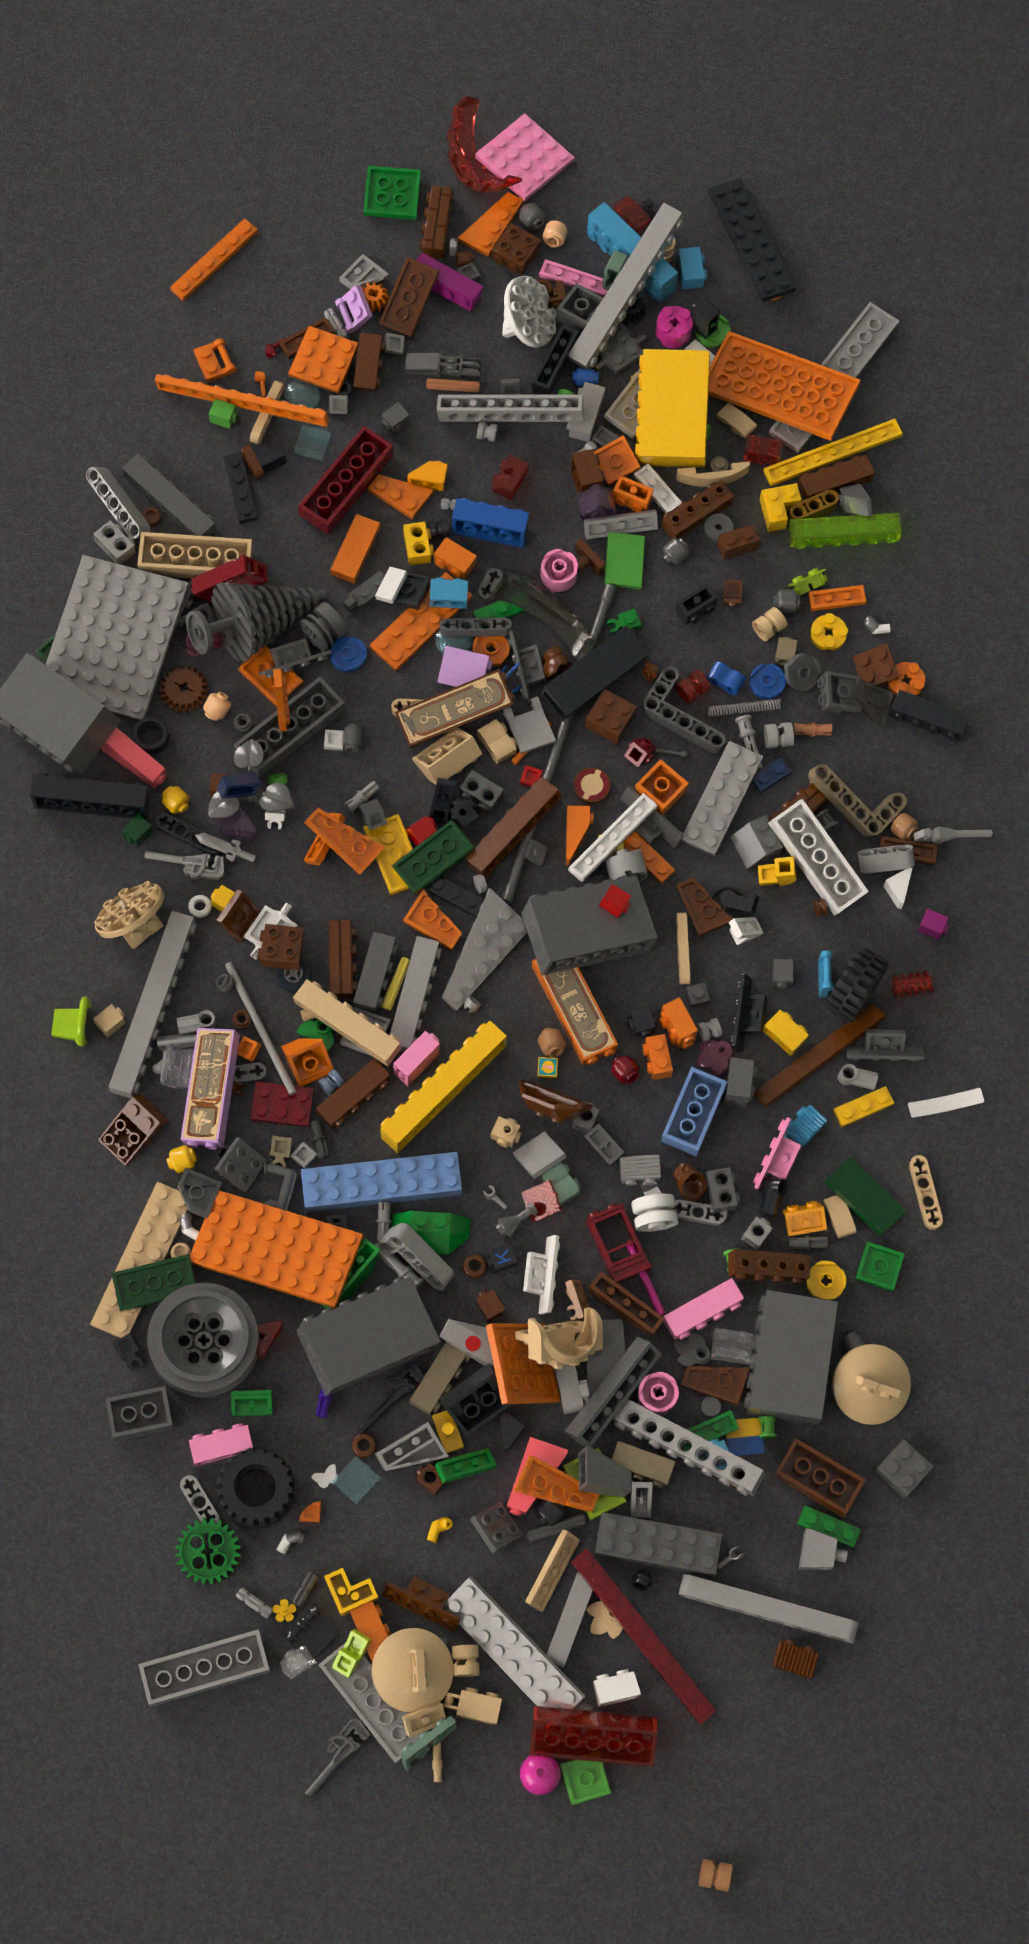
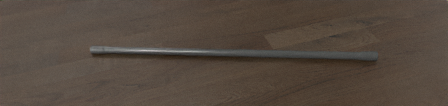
M612 584L605 585L583 657L596 647L609 605L616 590V587ZM573 715L564 722L561 720L556 742H554L543 778L550 783ZM536 826L521 841L508 883L501 898L505 903L512 904L526 859L524 858L529 840L533 838Z

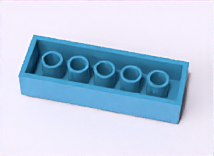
M605 202L588 216V237L595 241L601 250L605 253L607 252L610 256H612L614 251L626 254L629 258L641 237ZM662 258L660 261H657L653 274L645 280L644 289L648 291L652 299H656L661 303L675 292L678 272Z

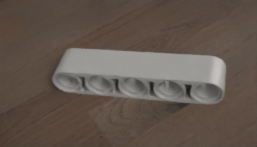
M105 467L89 468L86 472L88 482L125 533L132 539H140L141 532L151 533L149 524L111 472Z
M578 1572L547 1652V1656L556 1666L561 1668L565 1666L592 1593V1589Z

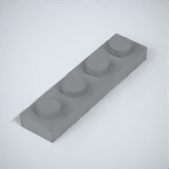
M655 509L584 520L586 540L608 537V532L628 534L658 529L657 511Z

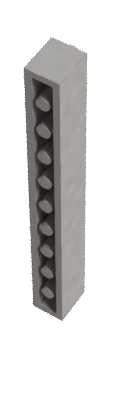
M666 203L662 204L569 352L568 357L570 361L584 369H590L596 365L598 355L606 349L607 341L610 336L613 337L616 333L618 323L624 320L627 309L636 300L637 293L643 290L646 284L645 280L653 274L657 261L663 258L667 245H671L675 237L674 234L682 228L684 224L682 212Z
M172 911L109 1084L111 1093L132 1098L134 1093L137 1094L140 1089V1076H144L147 1065H145V1062L152 1055L153 1047L151 1046L153 1040L156 1041L158 1038L159 1023L164 1021L166 1012H164L165 1006L171 1002V989L177 985L178 977L176 975L178 970L183 968L184 953H188L191 944L189 942L190 936L195 934L197 928L194 917Z

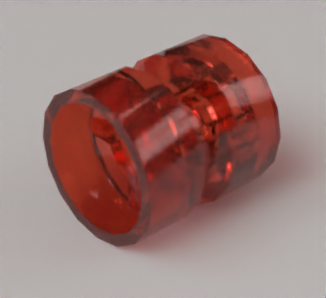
M695 670L688 675V679L684 678L675 684L678 694L687 704L696 700L698 694L703 695L711 689L709 681L700 670Z

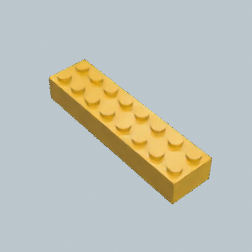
M491 1021L487 1024H481L476 1030L478 1033L474 1037H468L463 1043L464 1046L459 1051L455 1050L450 1055V1060L446 1064L442 1063L436 1069L437 1073L432 1078L429 1076L422 1083L423 1087L419 1091L414 1090L408 1097L409 1100L405 1104H400L395 1109V1114L391 1118L387 1117L381 1123V1139L397 1154L506 1047L507 1036Z

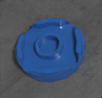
M344 636L336 640L331 647L330 660L338 670L354 672L365 664L367 649L360 639Z
M760 664L750 674V689L754 695L761 699H775L785 689V673L775 664Z

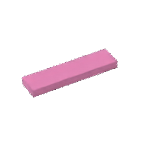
M545 259L539 273V277L553 282L563 280V285L571 288L578 283L603 298L608 290L602 287L603 278Z

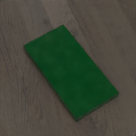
M451 820L394 863L392 868L413 894L417 895L473 852L475 847Z
M851 1157L824 1181L880 1237L907 1212Z
M189 1254L111 1273L120 1312L161 1303L174 1291L187 1285L196 1284Z

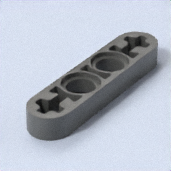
M504 617L448 618L440 622V633L445 637L507 636L509 631L512 630V621ZM466 625L471 626L470 629H463L462 627ZM488 625L490 628L482 629L481 626Z

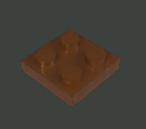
M888 643L853 656L864 691L899 679Z
M237 889L217 918V922L235 941L241 943L261 911L243 891Z

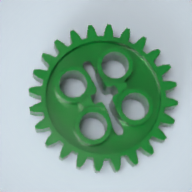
M203 1518L202 1524L195 1520V1527L188 1524L189 1531H181L184 1538H177L181 1542V1545L175 1546L176 1549L180 1550L179 1553L175 1554V1557H181L177 1565L183 1564L184 1567L181 1572L187 1570V1578L194 1575V1582L201 1578L203 1585L206 1579H209L210 1584H213L214 1578L221 1582V1575L228 1578L227 1570L234 1572L235 1570L231 1565H238L239 1563L234 1559L241 1556L240 1553L236 1552V1549L241 1548V1545H235L239 1537L233 1538L232 1535L235 1530L228 1532L229 1524L222 1527V1520H219L217 1524H214V1518H211L210 1523H207L206 1518ZM204 1533H208L209 1548L213 1549V1552L210 1553L211 1569H208L207 1554L202 1552L206 1548ZM213 1534H220L223 1540L220 1545L212 1543L211 1537ZM195 1536L202 1539V1545L199 1548H195L191 1544V1539ZM221 1554L224 1556L225 1562L223 1565H216L214 1563L215 1555ZM196 1557L204 1559L205 1564L202 1568L194 1566L193 1561Z

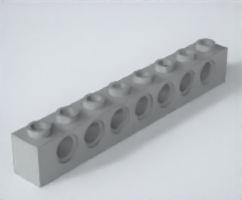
M438 395L437 414L439 422H583L584 400L583 395Z
M629 1399L626 1400L612 1419L614 1426L624 1431L627 1429L637 1439L642 1440L644 1438L648 1440L649 1444L654 1448L659 1449L661 1447L667 1450L666 1453L671 1457L677 1458L678 1456L684 1459L683 1462L688 1466L701 1468V1472L709 1477L714 1475L720 1478L719 1481L726 1486L731 1484L737 1487L736 1490L745 1496L748 1494L754 1496L765 1477L764 1470ZM632 1417H639V1421L637 1423H630V1419ZM650 1426L657 1427L653 1433L647 1432V1429ZM667 1435L674 1436L671 1442L664 1441ZM685 1444L692 1445L689 1451H683L682 1447ZM703 1453L709 1454V1458L705 1461L699 1459ZM724 1462L727 1464L724 1470L717 1469L719 1463ZM738 1472L745 1473L742 1479L734 1478Z

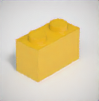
M781 1010L765 1024L763 1029L790 1056L807 1041L809 1036L807 1030L802 1025H797L789 1013Z

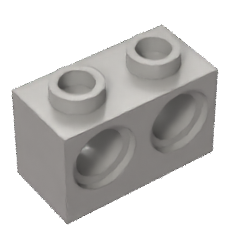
M110 520L93 533L95 542L116 564L122 565L136 554L135 542L132 538L126 537L123 534L124 532L118 524L115 525ZM109 534H113V535H114V536L111 537V538H107V537H106V536L109 535ZM120 547H126L124 550H118Z

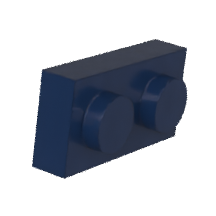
M780 757L756 772L752 783L762 793L791 775L792 771Z

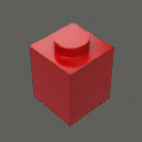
M425 816L407 827L405 831L413 843L419 845L437 831L435 829L437 825L432 818Z
M611 884L599 906L614 916L619 917L621 912L626 913L631 903L628 901L631 895Z

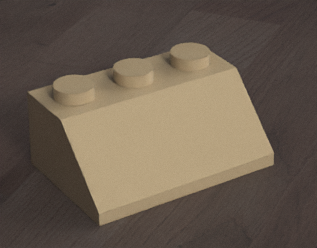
M457 728L445 734L413 757L412 760L428 780L436 785L438 777L448 780L452 775L461 772L466 765L475 762L482 755V752L473 736Z

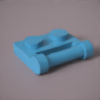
M822 951L818 959L819 998H827L829 991H832L834 988L831 977L832 951Z

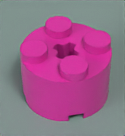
M666 306L662 309L656 324V337L662 342V345L667 348L676 349L682 347L683 344L690 340L693 326L690 311L679 306Z

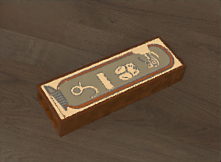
M500 669L396 711V716L409 748L513 706V701L516 699L512 689L508 690L506 687L508 680L505 672L501 673Z

